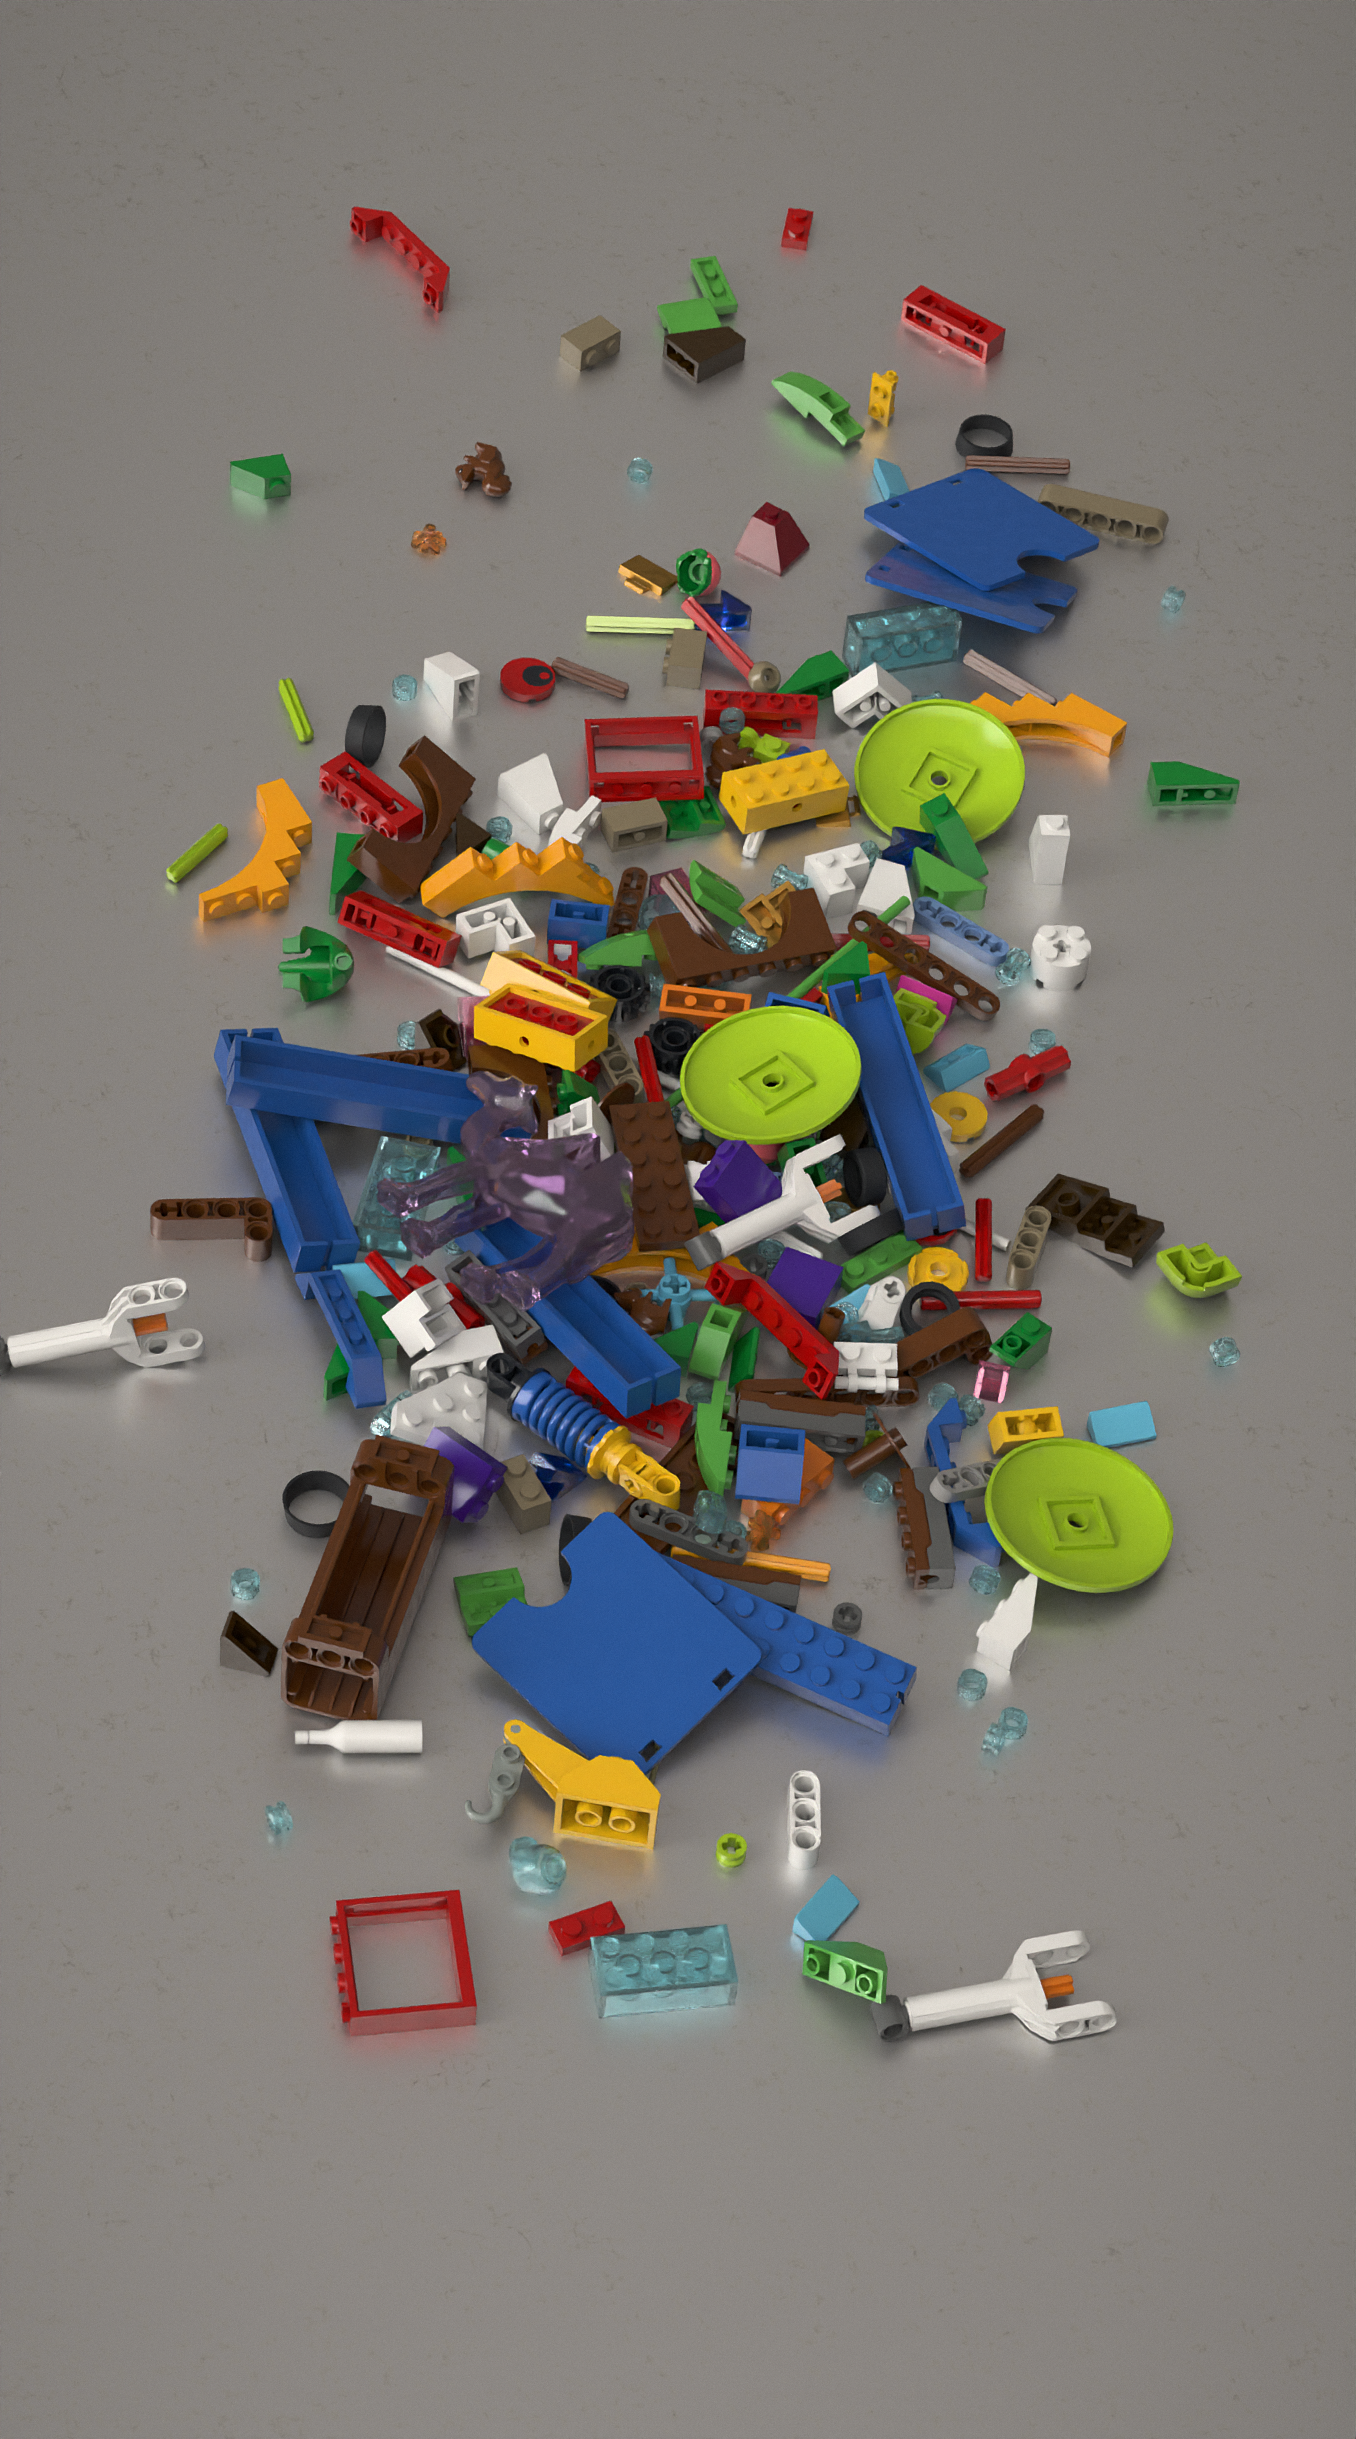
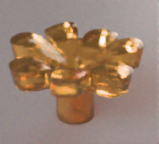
M426 524L423 531H415L413 533L411 546L414 549L419 548L421 553L426 554L430 549L433 555L440 554V547H446L447 542L440 531H435V525Z
M761 1510L755 1512V1517H750L748 1526L752 1530L744 1533L746 1542H752L750 1549L754 1552L767 1551L770 1548L769 1540L778 1541L781 1537V1530L773 1527L776 1522L775 1518L766 1515V1512Z

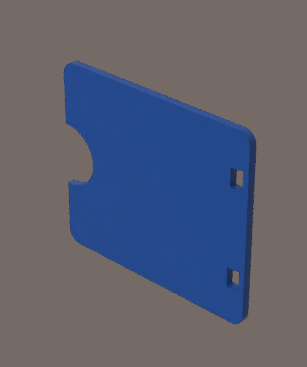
M979 468L963 471L869 506L864 510L865 520L983 591H991L1025 578L1026 571L1021 569L1017 563L1023 557L1043 555L1066 562L1094 551L1099 547V538Z
M901 541L866 572L864 579L872 585L1032 633H1043L1052 624L1055 617L1054 614L1043 611L1034 604H1051L1066 608L1074 600L1078 591L1074 586L1025 572V578L991 591H983Z
M604 1512L598 1515L561 1551V1555L568 1562L572 1573L571 1585L566 1595L560 1601L545 1607L529 1606L513 1597L474 1634L472 1647L480 1658L589 1761L599 1755L617 1756L633 1761L646 1776L759 1666L762 1656L760 1648L617 1515L611 1512ZM727 1671L734 1677L719 1690L713 1682ZM654 1742L660 1749L646 1762L640 1754Z

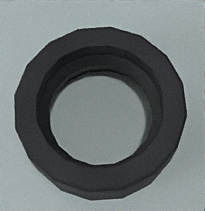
M868 1147L847 1151L843 1162V1180L851 1203L856 1207L882 1203L887 1191V1175L883 1159L878 1150Z
M933 1281L921 1282L912 1287L904 1296L899 1312L900 1323L905 1333L910 1336L923 1329L912 1318V1306L917 1299L927 1296L937 1298L945 1304L948 1315L960 1309L959 1301L954 1292L944 1284Z

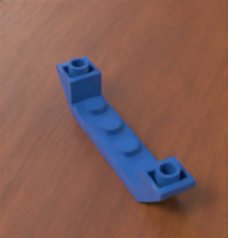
M341 1270L296 1274L295 1281L304 1300L317 1299L348 1364L349 1373L345 1387L355 1408L386 1405L382 1357Z
M950 1398L926 1428L924 1450L929 1466L938 1467L939 1472L957 1468L955 1462H950L949 1443L960 1442L962 1429L967 1427L965 1411L959 1409L956 1398ZM965 1500L944 1503L953 1545L991 1567L999 1566L1001 1553H1004L1005 1550L996 1539L989 1522L973 1524L971 1513L965 1511Z

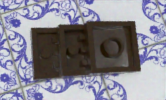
M1057 1174L1026 1207V1209L1031 1206L1046 1208L1051 1213L1050 1230L1082 1248L1132 1268L1165 1232L1164 1222L1138 1215L1137 1207L1134 1204L1110 1198L1109 1188L1062 1174Z

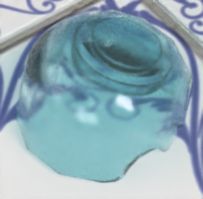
M654 894L646 898L640 907L637 918L638 927L640 930H647L654 917L678 913L680 910L669 896Z
M548 1844L526 1846L517 1852L512 1863L513 1877L518 1887L524 1892H532L538 1894V1896L550 1895L561 1889L567 1876V1863L564 1856L558 1849Z

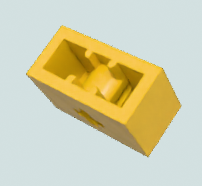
M1058 1406L998 1412L987 1425L994 1455L1009 1453L1013 1449L1032 1441L1064 1437Z

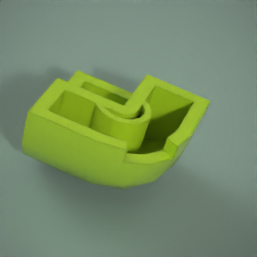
M900 988L893 998L912 1054L920 1053L929 1047L939 1035L946 1015L936 1008L937 1002Z
M1207 1242L1189 1249L1184 1244H1180L1157 1253L1156 1264L1174 1287L1190 1298H1207L1232 1289L1239 1285L1242 1275L1227 1256L1218 1257Z

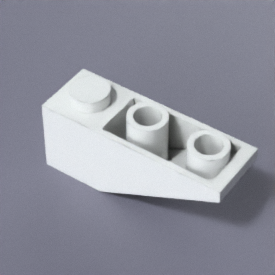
M488 1325L463 1330L411 1365V1391L426 1389L458 1373L472 1378L487 1377L486 1363L488 1358L496 1353H504L494 1326Z
M1032 1573L1025 1580L1021 1578L1017 1581L1009 1599H1002L992 1619L990 1621L984 1620L976 1634L979 1637L977 1652L1009 1671L1028 1648L1038 1576Z

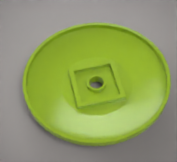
M929 699L913 702L890 712L870 729L863 739L856 756L854 781L862 808L879 829L907 845L938 850L920 824V805L945 793L960 814L973 842L977 843L1000 829L1016 810L1024 789L1025 765L1017 740L1011 731L994 715L980 707L958 700ZM941 776L947 782L943 785H936L932 782V779Z
M793 1006L760 1007L737 1013L718 1022L697 1039L683 1061L680 1073V1088L683 1101L691 1116L711 1133L728 1140H745L747 1144H778L813 1134L833 1122L846 1110L854 1099L860 1085L862 1074L861 1059L857 1045L844 1027L828 1016L813 1010ZM770 1082L779 1083L774 1087L765 1086Z
M1047 1438L1032 1441L1006 1454L993 1469L987 1483L985 1511L991 1530L998 1542L1022 1567L1057 1586L1089 1593H1109L1126 1590L1141 1584L1154 1575L1162 1566L1171 1548L1173 1520L1170 1508L1162 1492L1154 1481L1135 1463L1104 1446L1071 1438ZM1068 1521H1074L1082 1527H1074Z

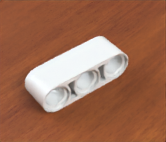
M799 1770L791 1776L787 1798L788 1860L793 1867L800 1870H809L817 1864L821 1843L820 1781L815 1773L808 1770Z

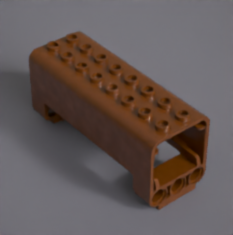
M376 1435L375 1440L367 1439L361 1442L351 1467L349 1489L299 1618L292 1620L282 1645L281 1699L288 1706L343 1721L378 1719L452 1519L455 1468L450 1460L439 1455L440 1450ZM368 1484L429 1499L423 1517L371 1504L372 1496L365 1494Z

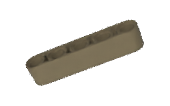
M1056 484L1045 485L1037 501L1081 528L1148 544H1158L1162 541L1169 522V517L1163 510Z

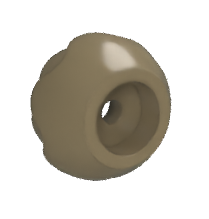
M767 661L757 662L749 671V686L754 692L775 693L781 683V674L772 663Z

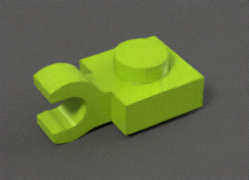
M744 727L740 733L742 739L738 743V747L741 749L752 747L753 757L759 758L763 763L774 761L778 756L790 750L791 743L766 733L760 738L757 732L750 727Z

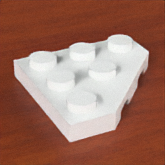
M458 1373L397 1402L392 1409L390 1434L424 1446L434 1427H450L483 1450L487 1382Z

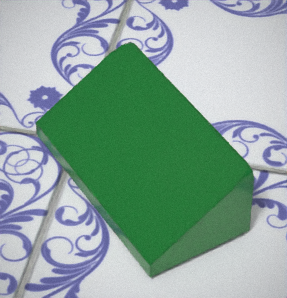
M753 1327L734 1345L728 1383L729 1392L734 1393V1387L738 1382L754 1379L760 1338L759 1327Z

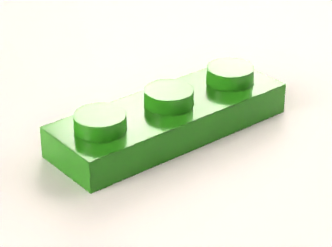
M716 256L691 259L690 268L703 296L707 297L711 302L716 314L724 315L737 312L738 303Z
M901 1230L840 1265L844 1267L841 1287L850 1294L865 1284L871 1286L909 1264L911 1258L915 1254H920L923 1248L915 1240L907 1241L904 1231Z

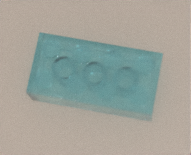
M932 602L849 615L846 619L842 659L851 677H854L875 662L888 673L957 661L962 618L958 610Z
M385 1136L380 1137L353 1220V1225L360 1241L358 1251L370 1253L377 1250L382 1256L412 1261L439 1175L440 1147Z
M727 1924L590 1937L588 1964L598 2019L735 2005L738 1978Z

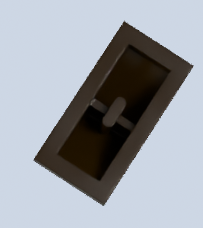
M456 814V857L470 847L482 853L486 843L492 838V834L463 814Z
M234 1610L229 1612L220 1637V1666L262 1676L270 1675L279 1648Z

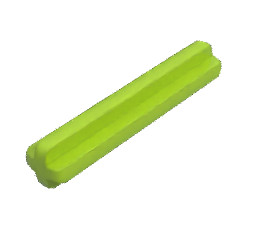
M289 677L281 679L278 688L297 736L303 743L312 741L314 739V731L294 681Z
M220 823L216 824L166 869V877L174 883L179 882L228 837L227 827Z

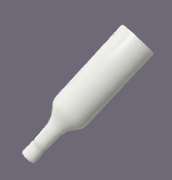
M422 1719L344 1720L327 1730L295 1731V1744H327L345 1754L422 1753Z

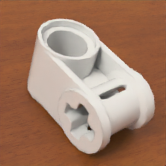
M888 1276L882 1279L881 1282L871 1285L862 1306L856 1314L854 1324L880 1339L885 1338L894 1324L896 1313L905 1296L903 1282L897 1277Z

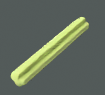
M589 615L586 618L587 632L673 635L674 628L695 630V623L690 618Z

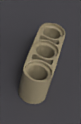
M608 1028V1047L610 1048H606L595 1056L594 1059L601 1065L600 1071L610 1090L621 1083H629L635 1091L633 1104L644 1103L643 1080L616 1031Z
M1031 1206L1024 1212L1008 1260L1005 1280L1011 1288L1024 1290L1033 1283L1048 1239L1051 1223L1050 1211L1042 1206Z

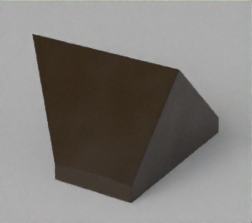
M437 1009L415 1023L414 1050L444 1048L449 1052L454 1070L467 1062L466 1057L463 1056L459 1024L446 1016L441 1009Z

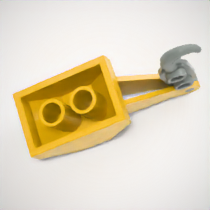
M514 1719L505 1724L503 1732L505 1745L500 1746L495 1752L488 1783L493 1803L492 1808L487 1813H478L472 1808V1802L467 1800L465 1802V1811L471 1820L480 1824H489L500 1819L507 1804L518 1793L523 1767L525 1766L556 1803L553 1832L653 1850L661 1794L633 1761L617 1756L608 1757L602 1755L589 1761L534 1730L521 1720Z

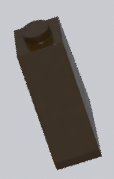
M729 326L668 334L664 336L662 357L698 384L743 361L746 339Z

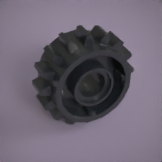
M612 965L599 969L596 975H591L590 982L587 983L617 999L609 1021L626 1022L634 1018L636 1019L640 1012H646V1007L650 1004V984L645 983L646 977L644 975L642 976L631 967Z
M671 1017L651 1024L649 1031H644L643 1035H647L650 1038L657 1070L668 1075H680L682 1064L688 1051L704 1032H700L697 1025L688 1020Z

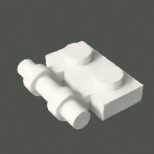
M834 1342L833 1346L840 1352L838 1375H846V1377H836L834 1381L835 1389H847V1392H857V1389L875 1390V1393H886V1390L898 1391L899 1379L886 1378V1376L897 1377V1344Z

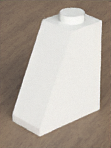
M450 651L425 658L423 680L451 721L454 722L478 715L480 672L478 669Z
M543 753L499 775L498 797L538 835L553 830L563 813V801L548 756Z
M1038 815L1028 840L1033 884L1062 885L1070 840L1067 815Z
M877 858L857 904L856 912L865 911L877 918L899 898L906 896L911 904L887 925L901 934H912L915 914L905 866ZM863 921L855 922V925H859L862 927L868 926Z

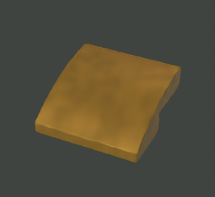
M789 880L767 896L762 893L739 909L767 948L775 945L781 936L782 917L779 908L780 903L787 892L796 891Z

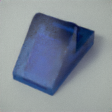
M721 590L720 603L700 604L724 631H750L751 607L727 591ZM695 624V630L702 631V630Z
M893 827L890 846L882 850L881 859L904 865L905 869H908L912 866L913 852L916 847L932 855L934 854L936 837L927 832Z
M534 1452L528 1461L537 1469L535 1474L549 1495L551 1503H554L581 1484L587 1477L566 1457Z

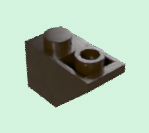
M854 1097L850 1105L838 1118L822 1129L819 1137L822 1143L841 1134L846 1145L841 1151L833 1155L843 1160L847 1151L866 1148L869 1143L867 1127L856 1097Z

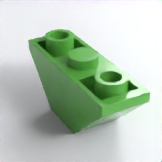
M919 847L914 849L911 873L917 898L923 896L933 898L953 911L982 910L985 907L988 888L986 885Z
M720 1302L711 1304L701 1325L688 1372L713 1380L719 1379L749 1316L748 1310L733 1305L723 1306Z
M817 1940L804 1942L803 1975L879 2004L886 2002L888 1969L883 1951L859 1942Z

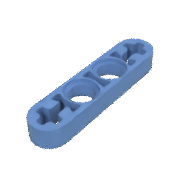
M923 896L915 899L913 902L914 921L987 965L998 967L1007 962L1009 945L1003 939L933 898ZM947 921L954 923L956 926L949 928L941 923ZM973 935L979 938V940L969 941L965 937Z

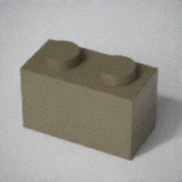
M599 315L561 335L560 357L581 372L620 351L621 330Z
M674 628L673 638H667L665 655H670V657H664L662 673L667 674V686L700 690L706 650V631Z
M655 797L603 808L600 830L613 853L666 841L668 820Z
M524 1454L502 1461L501 1463L508 1468L503 1475L504 1482L495 1493L520 1535L549 1525L551 1499Z

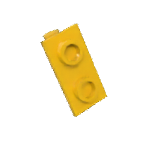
M893 370L887 371L882 376L873 372L868 415L886 427L889 426V418L895 411V394L893 392L896 391V385L899 380L897 373Z

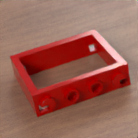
M698 716L585 719V752L589 798L594 796L601 799V802H630L655 797L657 801L704 799V770ZM690 744L692 770L600 773L596 771L595 747Z
M460 1890L336 1900L335 1916H329L331 1935H337L338 1943L333 1944L335 1965L341 1964L342 1973H337L338 1993L345 1994L346 2002L341 2003L342 2023H349L350 2037L476 2025L477 2003ZM446 1919L458 2002L359 2011L348 1927Z

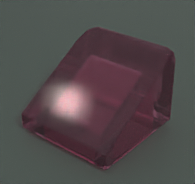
M980 1360L973 1397L1003 1403L1011 1367Z

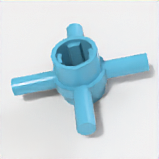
M672 1257L663 1260L665 1276L660 1280L656 1289H640L642 1297H645L650 1291L653 1292L652 1302H656L658 1306H661L666 1299H672L668 1321H671L672 1331L684 1326L683 1318L686 1316L687 1308L691 1302H719L707 1289H691L689 1280L685 1276L677 1274L675 1259Z

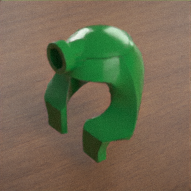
M309 926L302 927L300 935L293 938H283V954H304L309 948L311 954L306 958H297L287 962L283 961L278 965L279 971L283 972V988H291L300 992L304 1002L322 999L335 993L348 983L354 972V957L348 946L336 937Z

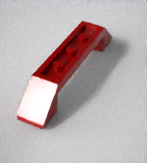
M362 207L351 208L350 227L352 232L358 235L365 243L383 236L385 241L389 242L400 255L404 256L416 270L426 277L424 278L423 299L438 313L442 312L449 290L450 267L392 212Z
M716 1262L704 1288L723 1306L741 1303L808 1367L802 1382L821 1400L826 1399L838 1375L840 1352L761 1277L726 1263Z

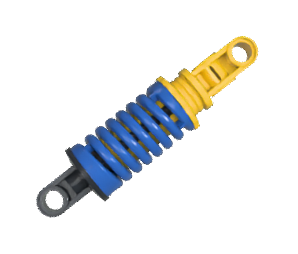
M496 1353L488 1358L486 1363L488 1389L508 1403L507 1414L512 1420L521 1422L526 1428L539 1435L540 1438L548 1442L552 1447L557 1448L559 1452L566 1455L571 1461H575L578 1466L586 1468L585 1470L593 1479H600L607 1475L609 1481L615 1485L620 1484L634 1497L648 1499L676 1511L679 1509V1478L659 1465L655 1459L645 1455L641 1447L635 1443L631 1444V1432L628 1431V1428L614 1422L606 1414H602L599 1409L593 1408V1405L588 1401L584 1402V1399L579 1395H575L573 1390L566 1389V1386L561 1382H557L547 1369L537 1368L530 1371L506 1353Z

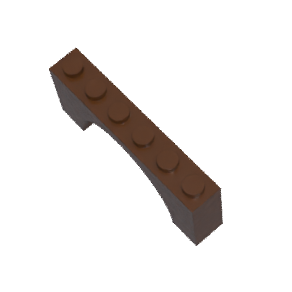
M425 735L407 749L399 764V767L414 783L424 805L426 824L421 841L417 843L398 842L385 837L373 828L357 840L347 858V861L399 904L408 897L414 898L420 892L421 881L431 872L433 868L431 862L443 850L441 843L452 833L453 828L451 825L456 821V814H462L461 806L473 794L471 787L476 780Z
M814 887L787 892L779 905L782 917V931L779 941L772 947L754 954H733L709 945L691 929L682 912L654 917L647 929V933L666 984L696 988L707 985V987L712 988L732 980L738 983L758 975L764 978L772 976L779 971L795 972L802 967L811 965L813 967H820L831 958L837 947Z
M468 1046L467 1068L469 1075L498 1080L508 1078L504 1081L532 1085L533 1106L531 1111H533V1116L538 1124L537 1131L533 1137L520 1148L504 1155L488 1157L487 1178L503 1193H508L513 1199L554 1196L564 1187V1183H569V1175L562 1165L554 1168L548 1157V1121L554 1119V1115L557 1114L555 1097H550V1093H552L551 1075H546L545 1072L548 1071V1063L538 1062L536 1059L522 1054H514L510 1050L498 1046Z

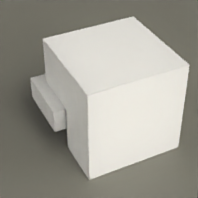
M592 1096L570 1105L571 1112L548 1121L549 1161L554 1168L562 1165L570 1178L615 1161L614 1138L611 1125Z
M440 1278L414 1290L382 1316V1319L410 1358L425 1350L428 1352L447 1342L461 1331L466 1330L464 1324L449 1305V1302L454 1298Z

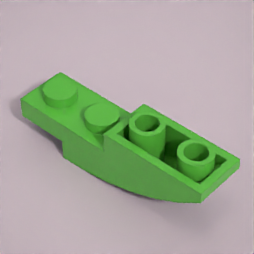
M792 371L772 380L771 384L805 418L813 415L843 446L863 437L865 430L848 413L851 405L827 385L810 376Z
M647 930L627 932L604 939L579 953L577 961L586 964V969L591 970L603 969L604 965H624L631 968L632 966L641 967L642 955H644L643 959L658 960Z
M714 1380L711 1404L698 1403L695 1425V1451L701 1475L709 1491L716 1501L723 1502L724 1489L731 1490L733 1471L727 1469L728 1464L735 1465L737 1446L731 1445L732 1432H727L728 1420L722 1419L723 1413L729 1414L732 1395H726V1381Z

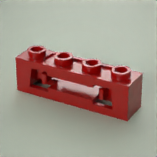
M920 285L903 299L902 321L981 363L986 364L1003 350L1005 328L929 288ZM926 316V322H931V325L925 324L920 319ZM966 338L971 340L970 346L980 345L979 352L966 345Z
M705 689L703 729L714 726L721 729L723 735L741 733L744 727H750L760 737H763L766 733L779 738L815 739L818 718V695ZM720 719H728L729 724H733L734 719L738 720L737 726L719 725ZM782 722H787V727H791L792 723H801V730L783 729Z
M346 751L320 766L319 788L339 802L344 809L357 816L363 824L368 825L372 829L374 828L387 838L403 843L422 833L423 811ZM349 766L360 774V779L356 777L354 772H349ZM394 801L402 806L404 810L399 811Z
M362 890L345 896L337 922L437 968L454 962L462 935Z
M576 1366L566 1379V1389L573 1390L575 1395H579L582 1398L584 1395L592 1396L591 1404L597 1405L599 1398V1401L603 1404L597 1409L602 1414H606L619 1425L628 1428V1431L672 1449L692 1426L694 1406L675 1398L658 1406L651 1403L650 1409L626 1419ZM650 1420L651 1429L653 1430L659 1425L663 1426V1435L647 1429Z

